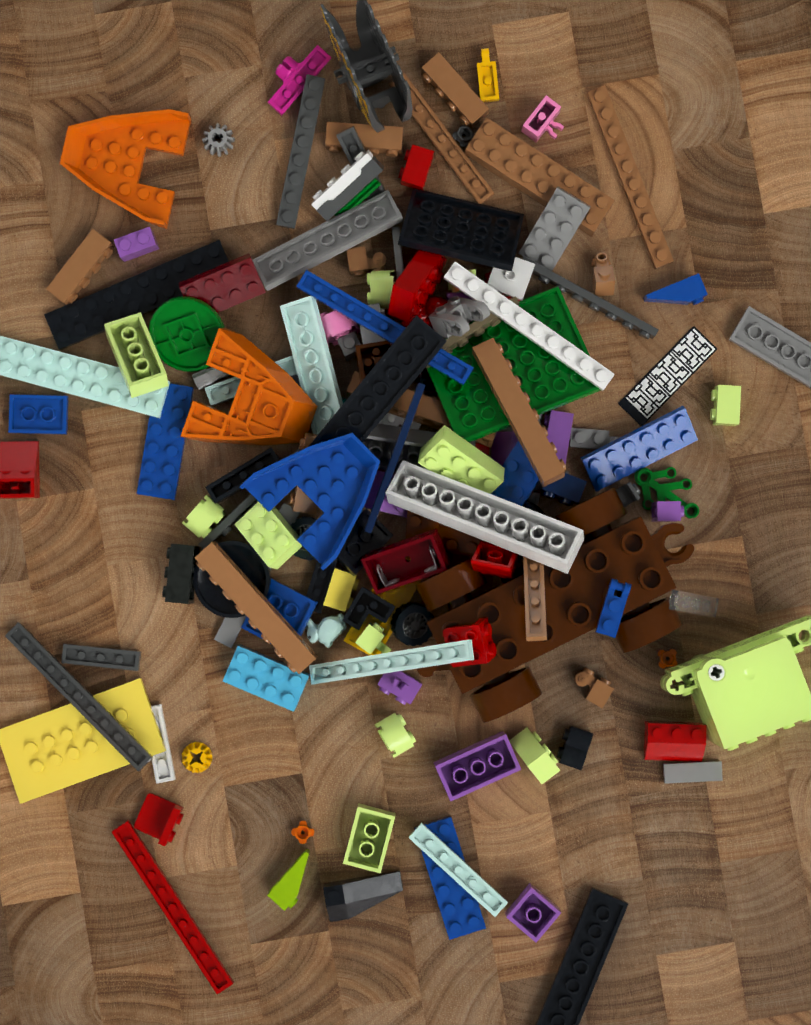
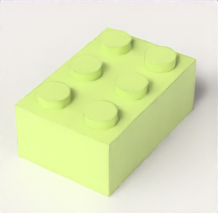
M257 502L234 524L270 568H280L302 547L297 541L299 535L276 507L268 512Z
M358 803L343 864L381 874L396 813Z

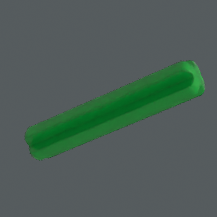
M374 178L335 214V217L361 204L381 185L379 180Z

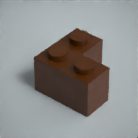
M380 341L355 345L360 383L390 348L392 343Z

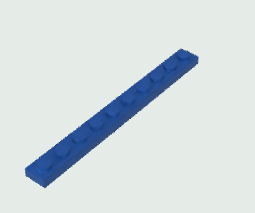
M308 270L305 271L296 286L301 291L392 344L405 329L402 325ZM440 349L428 363L429 366L463 386L474 367L443 349Z

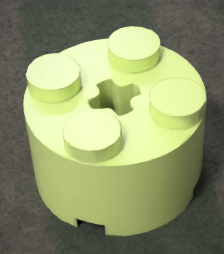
M395 270L371 271V273H367V284L370 285V292L367 293L368 304L379 303L380 309H389L392 288L395 283L394 276H397Z
M208 494L204 497L206 501L202 499L186 517L187 520L184 519L182 522L198 538H205L212 530V523L218 524L225 515L223 512L224 508L218 503H214Z
M393 713L374 724L376 728H381L378 730V733L387 749L394 751L391 754L393 758L414 747L413 743L416 740L411 731H406L404 728L407 724L402 715Z

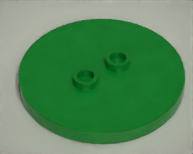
M181 296L164 302L155 311L150 321L149 333L158 355L164 363L177 370L194 372L209 367L206 365L217 331L219 328H224V325L218 313L206 302L193 297Z

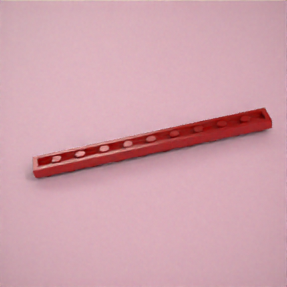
M128 820L114 829L112 834L216 994L234 983L231 976L130 821Z

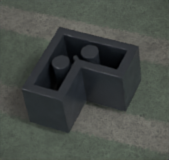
M362 586L342 621L357 630L361 628L368 614L386 623L396 606Z

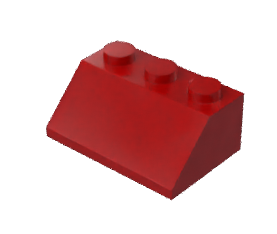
M645 721L644 760L702 762L706 747L707 725L695 722Z

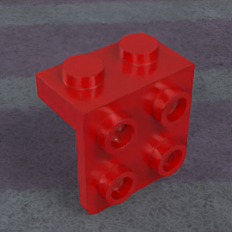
M480 618L471 625L448 627L443 630L445 643L472 639L474 660L451 663L452 667L486 664L496 656L497 648L495 643H493L491 636L492 627L488 623L487 618Z
M149 793L134 823V828L159 839L158 844L166 846L168 842L172 843L176 835L174 829L176 824L180 825L184 814L182 810L184 807Z

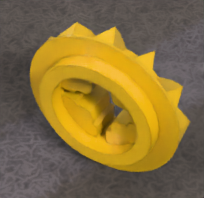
M202 742L190 743L182 752V763L185 769L192 773H201L211 765L212 752ZM203 752L200 757L201 762L196 761L191 763L192 759L194 758L192 753H195L197 755L198 753Z

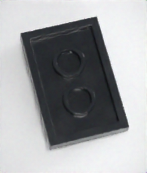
M367 508L359 515L336 558L353 576L364 567L361 561L362 557L367 552L383 547L393 536L378 519H376L372 533L364 530L370 515V511Z

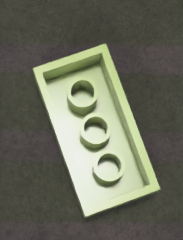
M141 312L104 324L107 339L131 398L168 386L166 371Z
M445 425L420 449L418 463L437 474L489 494L504 482L505 468Z

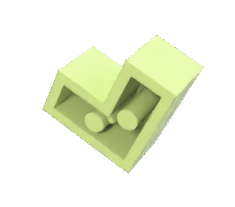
M526 727L509 742L539 782L543 784L560 771L556 765L558 760L545 743L543 745L539 743L542 740L535 731L531 733L528 727Z

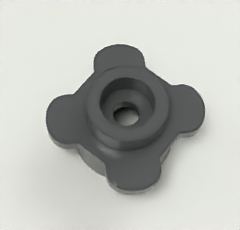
M462 125L457 132L453 133L452 137L460 143V146L466 147L475 134L472 133L469 127Z

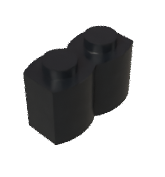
M571 725L569 729L565 728L562 739L565 740L563 747L559 746L556 758H559L558 762L582 770L593 733Z

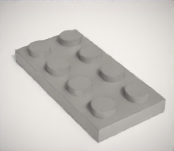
M557 187L518 254L553 271L591 206Z

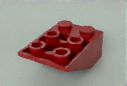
M39 441L0 442V499L40 498Z

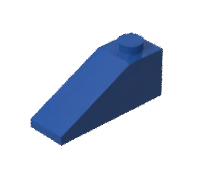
M698 273L649 293L643 299L644 302L683 305L693 303V305H697L703 302V298L708 294Z

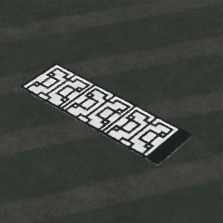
M693 326L618 404L640 426H643L703 365L717 348Z

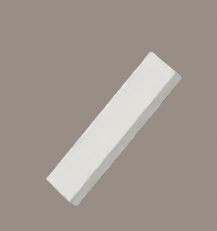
M162 704L151 706L166 748L165 752L154 755L152 758L156 784L176 780Z

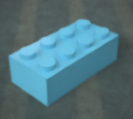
M238 645L223 682L294 712L310 674L304 671L300 674L294 673L287 664L243 645Z

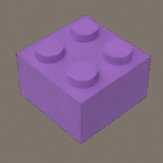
M531 883L527 885L505 912L506 918L536 943L561 914L560 908Z

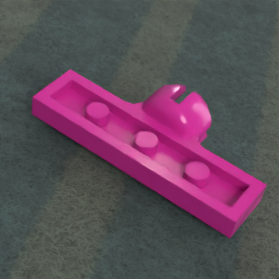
M317 45L301 63H297L290 56L284 58L282 64H279L275 71L276 75L283 81V85L267 103L282 116L303 92L306 75L317 76L331 60V57Z

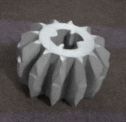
M219 123L216 124L215 129L209 125L210 132L204 131L206 137L202 139V142L206 144L204 146L205 150H210V155H214L217 151L218 157H221V152L223 151L228 155L227 148L233 149L234 147L231 143L235 142V138L232 137V130H227L226 125L220 129ZM219 137L222 141L218 143L215 139Z

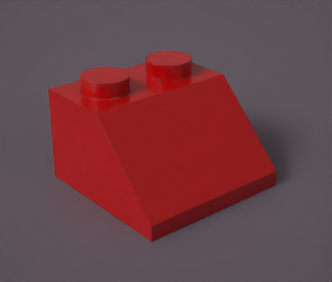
M480 541L471 559V565L474 571L482 574H492L501 578L512 579L517 567L518 554L494 544Z

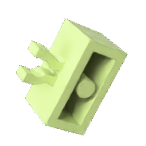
M376 622L374 624L369 623L355 642L370 655L375 648L382 653L391 651V648L381 642L385 636V633H383L384 628Z

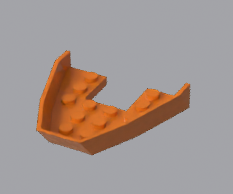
M167 109L111 115L68 126L60 164L93 191L144 221L167 229L175 192L139 184L146 148L184 156L191 124L189 113Z
M219 328L206 365L240 378L241 381L229 414L198 401H193L180 437L202 442L260 446L300 443V439L304 438L305 433L309 431L318 406L285 370L244 335L227 328Z

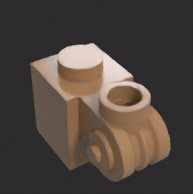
M365 246L346 250L350 275H354V277L365 276L369 271H383L386 266V256L381 252L375 253L373 259H369L366 255Z
M599 252L595 255L591 262V267H593L594 295L598 297L614 295L615 288L613 266H610L611 261H609L607 254L604 252Z
M585 667L582 671L575 674L574 681L581 687L588 685L589 689L584 698L603 709L614 688L610 687L611 682L603 677L600 680L593 677L595 673Z

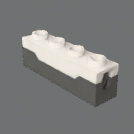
M367 150L365 153L361 151L354 158L356 162L351 166L347 164L340 171L342 175L337 179L333 177L326 184L328 188L323 192L320 189L312 197L314 200L311 205L326 221L332 218L383 171L384 166L373 156L370 150Z

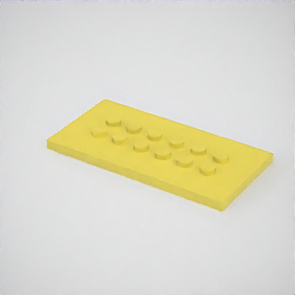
M142 678L93 695L152 756L166 751ZM71 703L0 729V745L20 804L130 764Z

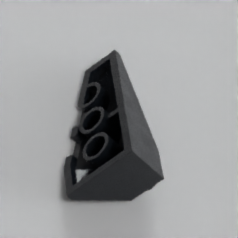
M400 871L324 883L323 891L329 920L334 922L350 919L403 891Z

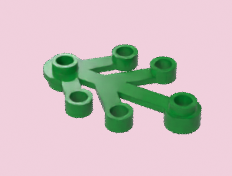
M669 467L666 470L652 472L648 468L636 471L634 479L642 487L644 499L642 507L644 509H651V507L645 506L647 500L651 503L654 502L650 495L651 487L656 490L657 501H666L665 498L669 501H681V505L684 506L685 517L691 519L698 516L699 507L696 504H687L671 492V490L690 489L692 487L690 479L685 478L679 482L660 484L654 480L664 477L668 479L674 478L677 474L675 468ZM668 470L674 472L672 477L667 475ZM641 474H646V481L641 480ZM684 481L689 482L688 488L683 486ZM689 507L693 508L694 511L691 515L687 513Z

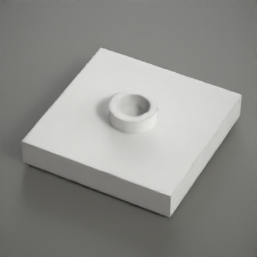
M515 257L512 271L493 267L487 284L503 295L512 298L516 297L517 300L522 301L535 264Z

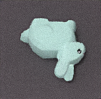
M340 613L337 616L325 617L319 624H315L310 618L305 627L310 643L313 644L319 641L329 649L333 645V641L347 628L345 622L342 621L344 615Z

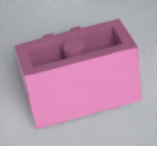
M546 95L523 124L521 132L535 143H537L545 131H548L550 137L555 140L558 135L553 132V128H558L560 131L564 129L562 124L554 122L561 106Z

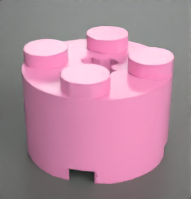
M337 311L320 314L328 346L329 343H333L334 346L339 345L337 339L356 331L357 334L360 332L356 322Z

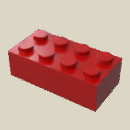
M418 250L393 284L388 314L408 323L413 316L418 315L420 306L426 304L428 295H432L436 284L441 283L444 276L442 269L445 267L447 258L443 255Z

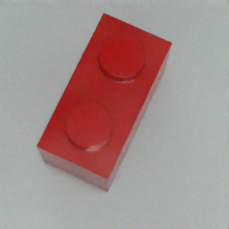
M413 144L411 150L407 149L404 158L407 162L405 168L401 167L398 177L401 179V185L412 189H424L434 157L433 150Z

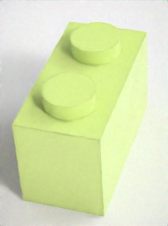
M715 386L711 391V401H714V408H711L710 420H713V425H739L741 386Z

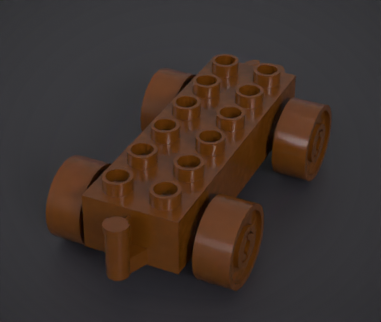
M614 487L556 515V520L582 529L589 541L581 545L568 574L544 565L547 640L526 641L524 573L473 598L470 592L488 582L484 574L473 570L471 557L415 585L428 612L445 604L450 609L427 620V624L437 642L436 645L445 643L443 636L445 628L471 625L480 618H487L488 623L492 627V640L497 648L496 656L486 664L460 667L444 664L418 668V673L423 677H431L435 671L451 670L462 694L486 683L487 685L470 695L483 723L509 714L535 700L542 694L529 666L511 673L509 671L597 628L612 578L617 579L618 582L623 584L625 582L631 584V590L623 614L626 613V616L621 618L615 638L622 653L630 652L662 638L679 628L682 622L669 597L653 603L649 602L677 588L667 567L672 564L685 562L694 552L692 544L682 546L675 553H671L665 548L666 538L672 534H680L684 531V526L679 523H669L661 526L650 535L642 517H636L612 529L610 522L627 514ZM615 590L614 596L620 597L622 592Z

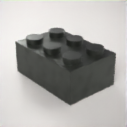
M171 543V547L167 548L166 558L169 559V566L165 567L164 577L167 578V585L163 586L162 597H165V602L194 603L193 574L197 562L195 557L199 554V546Z

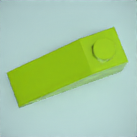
M308 848L267 894L284 911L288 907L291 909L298 901L296 897L299 893L310 853Z

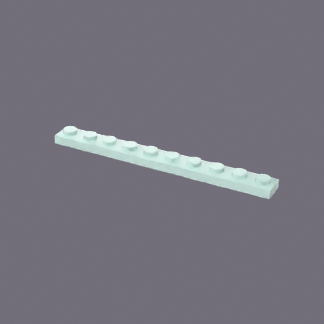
M471 639L309 665L311 685L474 660V652Z

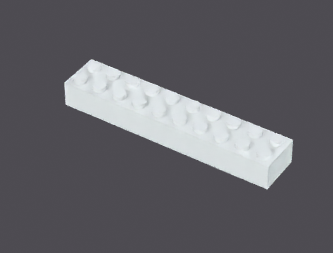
M404 460L401 462L385 492L390 504L567 574L584 541V531L580 528Z

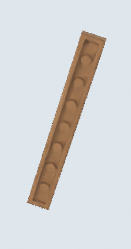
M403 73V77L410 87L413 107L412 117L474 200L479 204H483L494 196L495 193L406 74ZM393 81L389 83L390 88L395 86Z

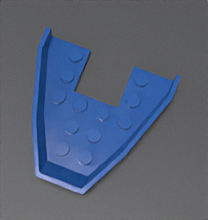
M353 433L309 446L253 473L240 485V488L243 489L245 487L270 512L295 486H298L324 513L297 538V541L321 564V569L324 570L338 557L367 501L380 460Z

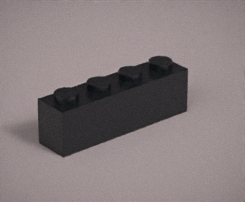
M270 447L205 488L214 503L219 504L241 491L240 485L253 473L280 461L274 449Z

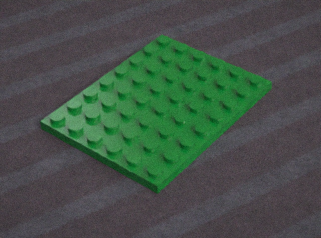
M559 286L519 302V307L590 356ZM503 320L495 327L489 326L486 328L485 332L479 337L473 336L470 338L465 346L461 348L458 346L452 350L451 355L474 367L464 386L433 367L426 368L452 431L468 442L510 427L505 414L472 354V347L491 338H494L496 343L499 342L504 351L502 355L505 359H509L513 368L511 369L513 375L518 376L522 392L528 394L530 399L529 405L531 409L535 408L538 415L601 391Z

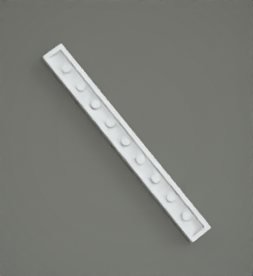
M454 262L443 279L473 300L484 302L491 313L603 391L615 375L457 262Z

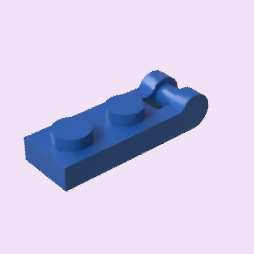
M611 579L595 632L616 638L625 604L631 590L630 583L625 582L623 584L618 582L617 579ZM615 590L622 592L620 597L614 596Z

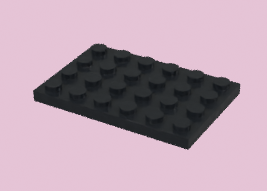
M413 188L398 245L512 271L524 214Z

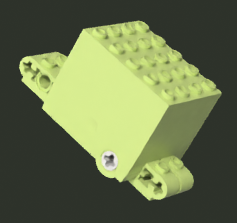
M811 615L801 617L710 653L696 655L689 661L665 669L666 674L662 676L660 686L663 690L673 695L682 694V696L692 694L702 723L707 725L706 733L709 741L728 751L737 749L740 743L746 742V744L755 742L758 740L757 737L765 735V737L771 736L776 733L777 729L782 727L783 729L792 728L795 726V722L801 720L802 722L810 721L811 693L795 654L804 651L803 647L811 645Z

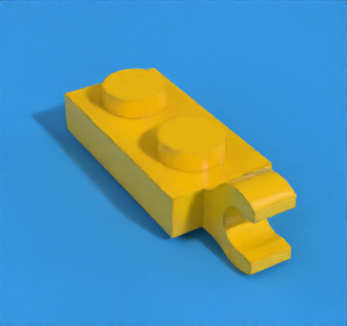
M489 48L481 49V62L476 64L479 97L483 102L499 101L496 61L490 62Z

